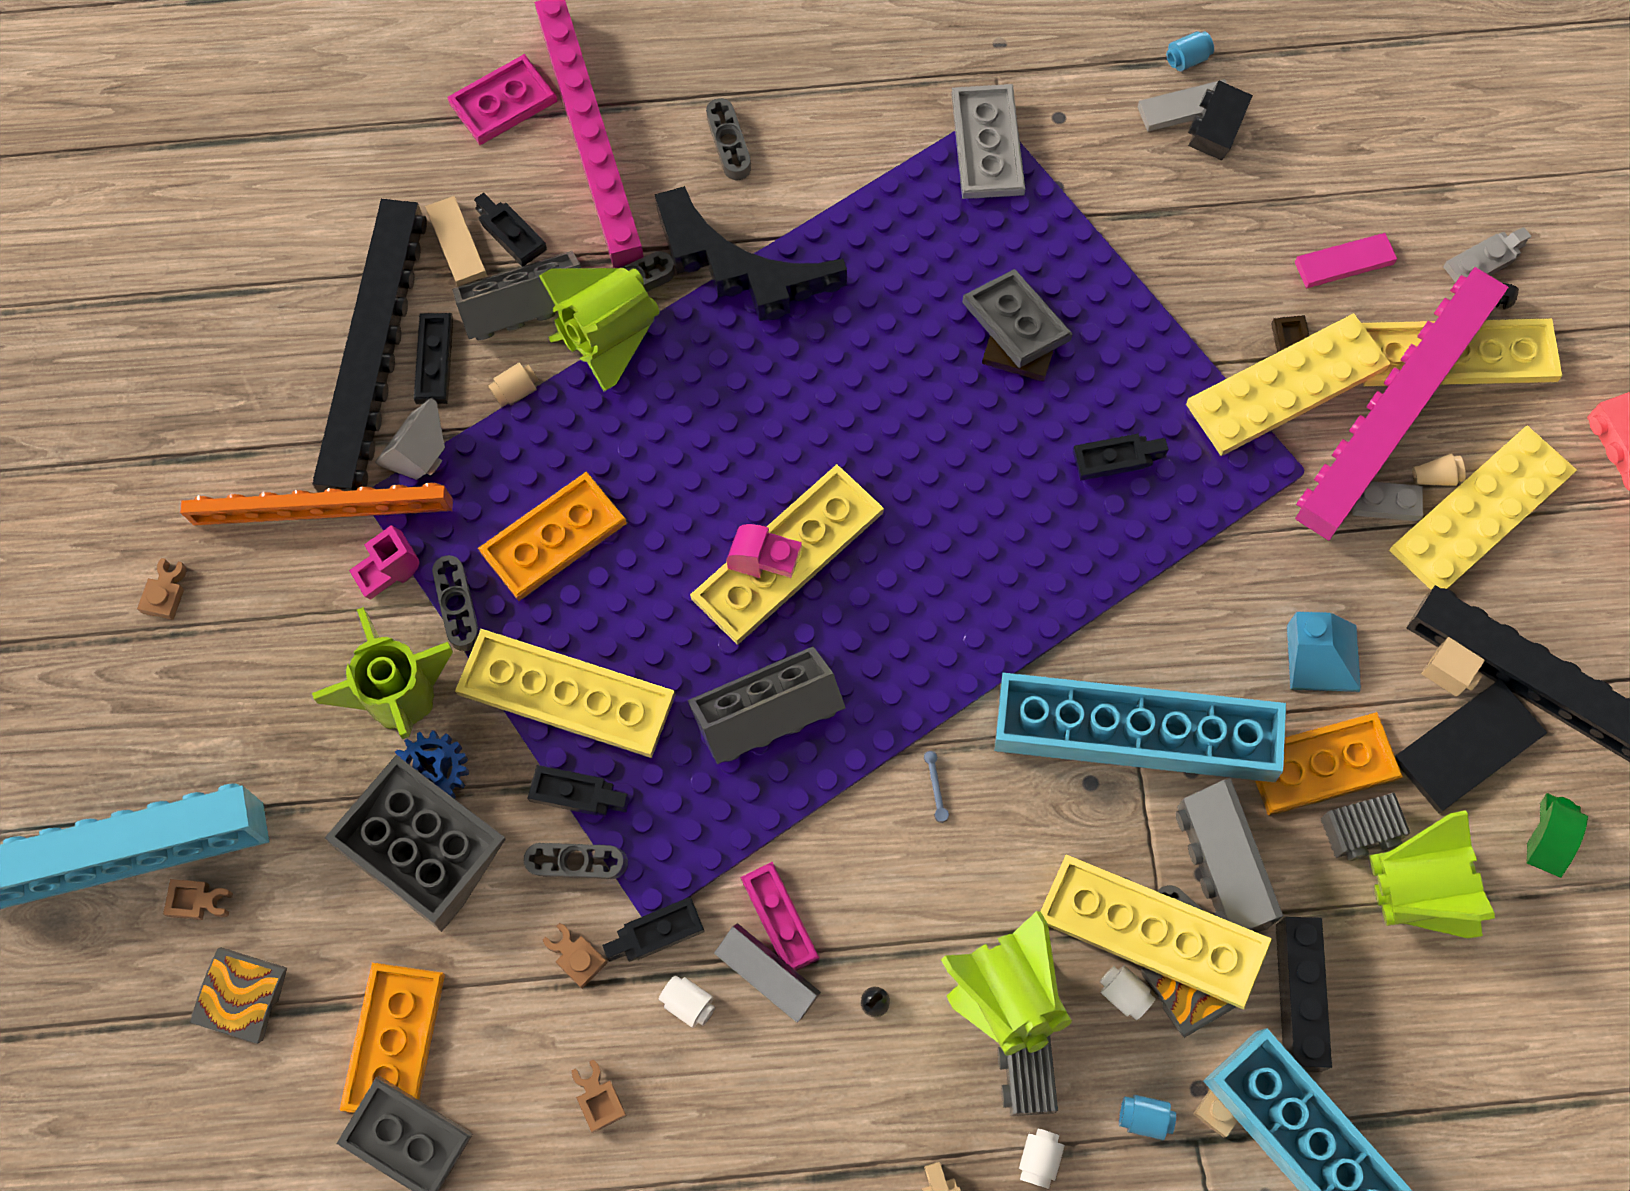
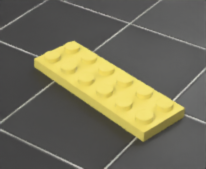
M1353 313L1192 396L1187 400L1186 405L1218 453L1223 456L1388 370L1391 363Z
M1486 320L1440 385L1558 382L1562 377L1553 320ZM1427 321L1362 323L1391 363L1388 370L1363 382L1364 386H1386L1383 383L1393 368L1396 367L1401 370L1405 363L1400 361L1409 346L1413 344L1417 347L1422 341L1417 336Z
M1527 425L1401 537L1389 551L1430 590L1435 585L1448 589L1564 484L1577 469Z
M836 464L767 526L769 527V533L802 542V550L792 578L763 570L760 578L728 569L726 562L690 594L691 600L738 645L883 514L884 508Z
M484 629L480 630L455 690L459 696L650 758L653 756L676 695L674 690Z
M1065 855L1041 909V913L1049 927L1243 1010L1246 1007L1272 943V939L1069 855Z

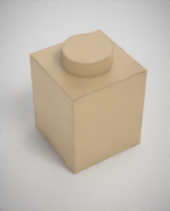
M1448 637L1438 647L1421 674L1457 697L1466 688L1472 691L1483 676L1478 670L1485 660Z

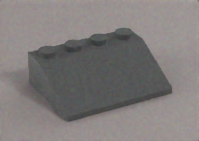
M395 755L325 837L337 851L441 932L464 906L506 840L504 836L397 755Z

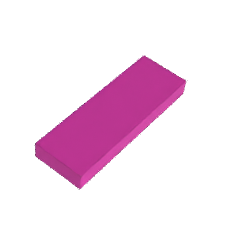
M1386 233L1297 256L1295 265L1307 289L1394 265L1397 257Z
M773 862L740 877L777 956L795 971L820 960Z

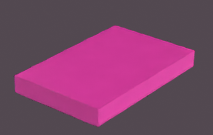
M525 54L447 97L450 106L479 145L486 143L557 102L555 93Z

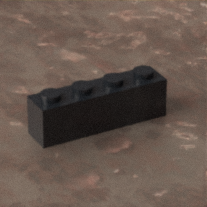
M1284 917L1276 924L1282 1043L1285 1049L1306 1072H1323L1332 1068L1322 918Z

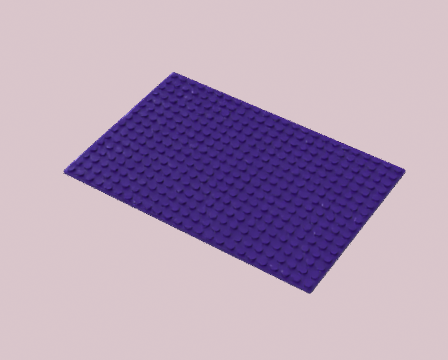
M955 131L754 253L767 259L789 263H822L844 259L847 267V286H843L835 292L825 291L814 294L802 301H789L790 313L776 320L766 319L759 321L749 289L735 296L726 295L718 298L713 280L711 279L662 309L659 315L654 317V322L648 328L620 379L613 387L603 391L588 363L579 360L536 386V391L512 406L507 404L444 443L445 448L439 455L442 462L432 475L429 476L426 473L415 480L396 472L372 487L375 489H389L392 485L422 487L426 483H437L441 486L444 485L453 498L452 511L373 515L383 531L392 525L403 532L419 559V567L413 576L441 618L442 613L432 569L434 563L439 558L450 555L458 558L466 571L479 632L481 629L675 691V698L652 758L503 710L540 766L604 778L606 782L613 783V791L628 794L630 801L627 812L608 809L606 816L599 814L596 816L570 811L593 845H611L625 852L628 866L625 873L616 878V880L641 917L691 897L1000 685L1003 673L1016 674L1293 484L1304 474L1302 465L1272 431L1223 456L1218 453L1186 403L1192 396L1222 382L1226 378L1021 142L1020 149L1025 182L1024 195L962 199ZM1013 269L1023 277L1072 332L1071 341L1054 349L1044 382L982 364L990 334L962 303L963 295ZM1138 433L1139 437L1146 436L1147 441L1161 438L1166 439L1169 449L1166 454L1167 457L1154 460L1152 466L1145 467V469L1080 481L1073 455V447L1075 445ZM837 464L884 508L883 514L737 645L691 600L690 594L727 562L729 551L737 529L740 526L753 524L767 527ZM587 471L624 516L627 524L518 602L481 555L478 548ZM452 566L447 567L444 574L450 587L456 586L452 576L454 572ZM460 595L451 597L447 602V608L451 611L460 610L465 605V598ZM456 620L460 629V634L457 636L461 641L466 640V635L469 632L465 628L463 620ZM813 646L833 672L845 709L836 712L834 716L828 719H819L810 723L799 732L788 733L778 737L767 746L756 747L744 752L735 760L717 764L705 742L687 700ZM472 649L464 651L468 658L472 652ZM610 853L608 859H603L609 869L618 863V859L613 858L612 853Z

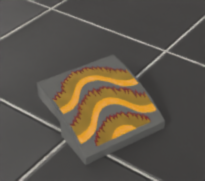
M222 947L218 948L199 991L190 1023L256 1044L264 1040L272 1006L279 1002L287 967Z
M1145 967L1141 969L1143 978L1163 1003L1164 1012L1184 1038L1236 1008L1234 1005Z

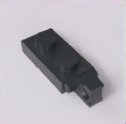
M484 192L474 199L476 202L475 209L481 215L478 218L482 226L522 267L547 250L543 239L507 203L503 204L500 202L496 205Z
M1138 433L1075 445L1073 447V455L1080 481L1145 469V467L1152 466L1154 460L1166 458L1169 449L1165 438L1147 441L1146 436L1139 437Z
M536 765L527 798L529 802L596 816L598 814L606 816L608 809L627 812L630 801L628 794L613 791V783L606 782L604 778Z
M688 897L624 924V928L617 930L619 938L602 946L609 962L627 956L630 962L636 959L640 960L702 934L705 931L692 898Z

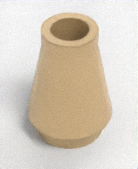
M1452 453L1425 464L1413 466L1412 468L1413 480L1417 486H1457L1458 482H1463L1466 478L1465 465L1461 455L1453 456Z

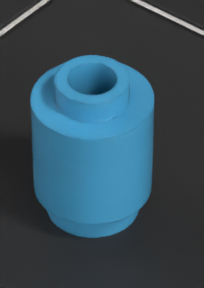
M1196 31L1169 44L1166 53L1168 63L1172 68L1184 71L1208 60L1209 56L1214 53V43L1211 36L1205 31L1201 33Z
M1133 1095V1098L1124 1096L1119 1115V1127L1127 1128L1128 1133L1164 1140L1167 1133L1173 1134L1176 1124V1112L1171 1111L1170 1102L1139 1095Z

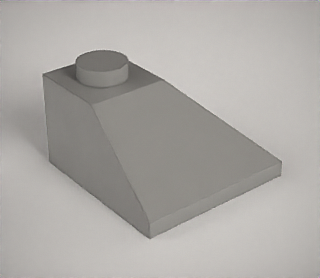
M430 398L408 416L377 458L376 464L415 480L426 473L430 476L435 472L442 462L439 455L445 448L437 402Z

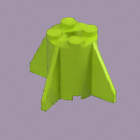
M554 268L540 274L539 277L555 304L553 312L558 311L559 317L554 320L558 331L548 337L550 342L563 340L571 352L578 349L583 354L579 359L588 363L602 390L606 391L613 387L620 379L648 328L654 322V317L659 315L660 312L655 300L648 296L643 287L644 280L642 275L634 268L630 271L625 268Z
M359 608L357 612L367 642L358 646L354 651L355 656L351 659L350 665L349 663L347 664V680L313 692V698L318 704L366 710L385 728H397L401 738L405 739L410 737L413 725L432 711L433 686L453 653L449 642L413 654L406 644L394 641L389 637H379L365 608Z
M1466 810L1450 813L1390 852L1369 855L1373 875L1377 876L1378 884L1374 885V892L1378 906H1382L1386 926L1408 924L1469 939L1483 936L1481 921L1495 919V913L1483 889L1481 874L1476 872L1473 863L1477 859L1471 844L1469 819Z
M1036 911L1013 934L997 938L1000 945L990 950L984 944L971 954L945 955L941 959L947 972L958 983L946 996L952 1008L998 1042L1006 1056L1012 1055L1026 1047L1030 1053L1044 1048L1049 1043L1047 1039L1049 1035L1063 1030L1072 1022L1058 996L1049 928L1041 911Z

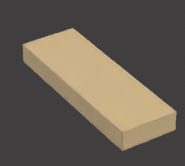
M455 196L425 206L457 287L486 277L485 268Z

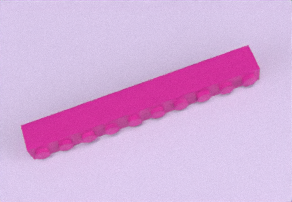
M539 0L534 2L539 25L613 268H621L644 257L642 245L566 1Z
M1476 267L1473 268L1468 277L1461 274L1450 290L1455 295L1451 300L1444 298L1434 312V315L1438 316L1435 323L1427 321L1417 336L1422 341L1417 347L1413 344L1409 346L1400 361L1405 363L1401 370L1394 367L1383 384L1388 386L1383 394L1377 391L1366 408L1371 410L1368 416L1365 418L1360 415L1350 428L1349 432L1354 434L1350 441L1347 442L1342 439L1331 456L1336 458L1332 466L1325 463L1316 475L1314 481L1319 484L1314 491L1307 488L1296 505L1301 509L1295 517L1297 521L1330 541L1509 288L1508 286Z

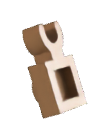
M164 558L159 560L157 564L158 580L148 578L137 607L138 611L142 614L174 620L184 592L183 587L177 584V582L185 577L187 571L186 566L182 562L178 561L176 569L172 572H167L170 563Z
M170 879L163 915L173 918L203 920L204 911L208 910L217 917L229 916V911L217 908V901L222 897L232 898L233 893L225 888H216L208 893L210 885L206 882Z
M559 923L556 927L563 933L562 940L559 943H552L545 937L543 942L550 951L562 953L555 962L583 989L608 962L582 936L573 943L570 931L565 925Z
M591 1060L589 1062L593 1069V1074L589 1079H582L576 1068L572 1070V1078L576 1084L583 1087L586 1093L576 1098L591 1132L594 1133L627 1115L612 1082L608 1081L602 1085L600 1084L601 1068L596 1061Z

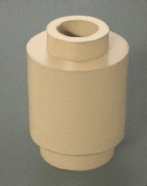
M517 363L493 378L494 382L488 385L501 407L507 404L512 406L536 391L537 389L534 384L539 380L529 365L522 367L520 363Z

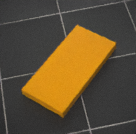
M586 471L484 543L478 550L519 602L622 528L627 522Z
M1376 712L1285 737L1282 774L1276 782L1255 780L1267 814L1271 816L1397 781L1403 776L1379 715Z
M372 963L340 1111L355 1113L373 1081L378 1076H381L414 1098L420 1099L445 978L443 972Z

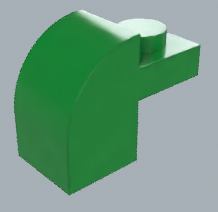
M1549 793L1545 794L1540 802V823L1527 842V864L1562 878L1574 859L1586 831L1588 815L1581 813L1580 806L1568 798L1556 797Z

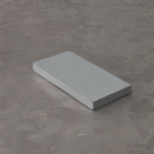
M1013 84L952 88L951 96L962 199L1024 195L1025 182Z

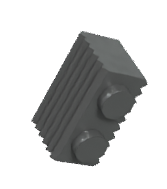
M1395 793L1330 810L1321 818V823L1324 826L1335 858L1347 855L1349 861L1369 855L1368 849L1380 846L1382 851L1395 849L1403 844L1401 840L1410 834Z
M1050 1035L1047 1037L1049 1043L1044 1048L1030 1053L1026 1047L1012 1055L1006 1056L1002 1048L998 1047L999 1069H1006L1007 1085H1001L1003 1108H1010V1116L1054 1114L1058 1111Z

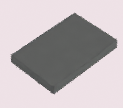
M1015 269L963 295L962 303L1019 368L1071 341L1072 332Z
M378 1076L373 1081L336 1144L411 1191H440L473 1134L381 1076Z

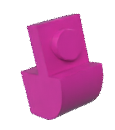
M753 524L742 525L737 529L726 560L727 568L760 578L763 570L792 578L802 550V542L769 533V527Z
M391 525L364 544L370 556L349 571L364 597L371 600L396 581L406 582L418 569L419 559L403 532Z

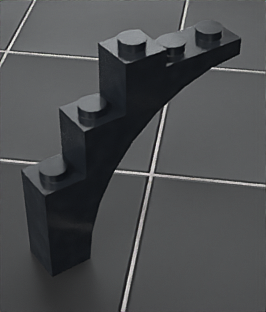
M685 186L654 194L659 219L677 274L695 272L702 267L708 266L718 298L726 295L735 296L749 289L759 321L766 319L776 320L790 313L789 301H802L808 299L811 295L825 291L835 292L841 287L847 286V267L844 259L822 263H789L755 255L727 241L709 226L694 207Z

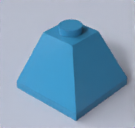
M1296 612L1287 624L1290 690L1360 692L1357 625L1333 613Z

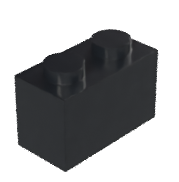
M1220 80L1213 90L1207 88L1199 105L1204 108L1200 117L1195 116L1188 131L1192 135L1188 146L1222 161L1232 147L1253 95Z

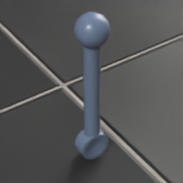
M928 751L924 755V760L929 765L937 807L934 817L937 822L943 823L948 819L949 813L943 807L935 765L937 754L934 751Z

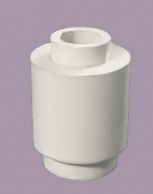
M1125 965L1119 970L1113 966L1100 980V983L1104 986L1100 993L1125 1016L1131 1015L1135 1020H1138L1156 999L1150 994L1151 989Z
M676 975L673 976L659 996V1000L665 1004L664 1008L692 1028L698 1023L704 1026L715 1010V1007L711 1005L714 997L685 977L680 979Z
M1039 1128L1036 1135L1028 1133L1019 1169L1022 1170L1020 1180L1049 1189L1051 1180H1056L1065 1146L1058 1143L1059 1135Z

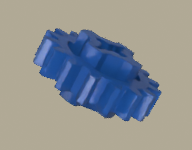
M431 730L429 738H425L421 732H418L417 741L414 743L409 739H405L404 742L407 749L405 751L396 749V755L409 765L413 759L412 767L455 799L456 796L453 789L455 787L464 789L465 784L460 780V776L469 775V770L462 766V764L468 761V757L465 753H460L462 747L458 741L451 744L452 739L446 733L439 739L435 730ZM430 748H437L434 751H423ZM423 761H426L428 765L431 764L435 768L434 771L438 775L437 778L432 773L429 774L426 771V767L422 763ZM452 766L451 774L447 779L448 769Z

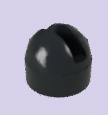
M1503 283L1509 288L1496 305V308L1503 304L1502 308L1506 310L1515 304L1519 288L1512 284Z
M870 987L864 991L861 997V1008L866 1015L881 1017L888 1011L890 998L884 989ZM878 993H881L883 998L870 1009L867 1004Z

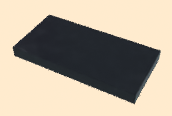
M1499 679L1398 753L1395 758L1402 771L1440 814L1546 735L1547 732L1505 683Z

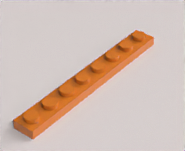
M426 483L422 487L392 485L389 489L359 487L355 491L326 489L321 493L298 490L286 495L264 492L259 494V496L251 497L239 494H231L227 498L217 499L198 496L194 500H182L180 513L194 526L452 511L453 498L444 485L441 486L437 483Z

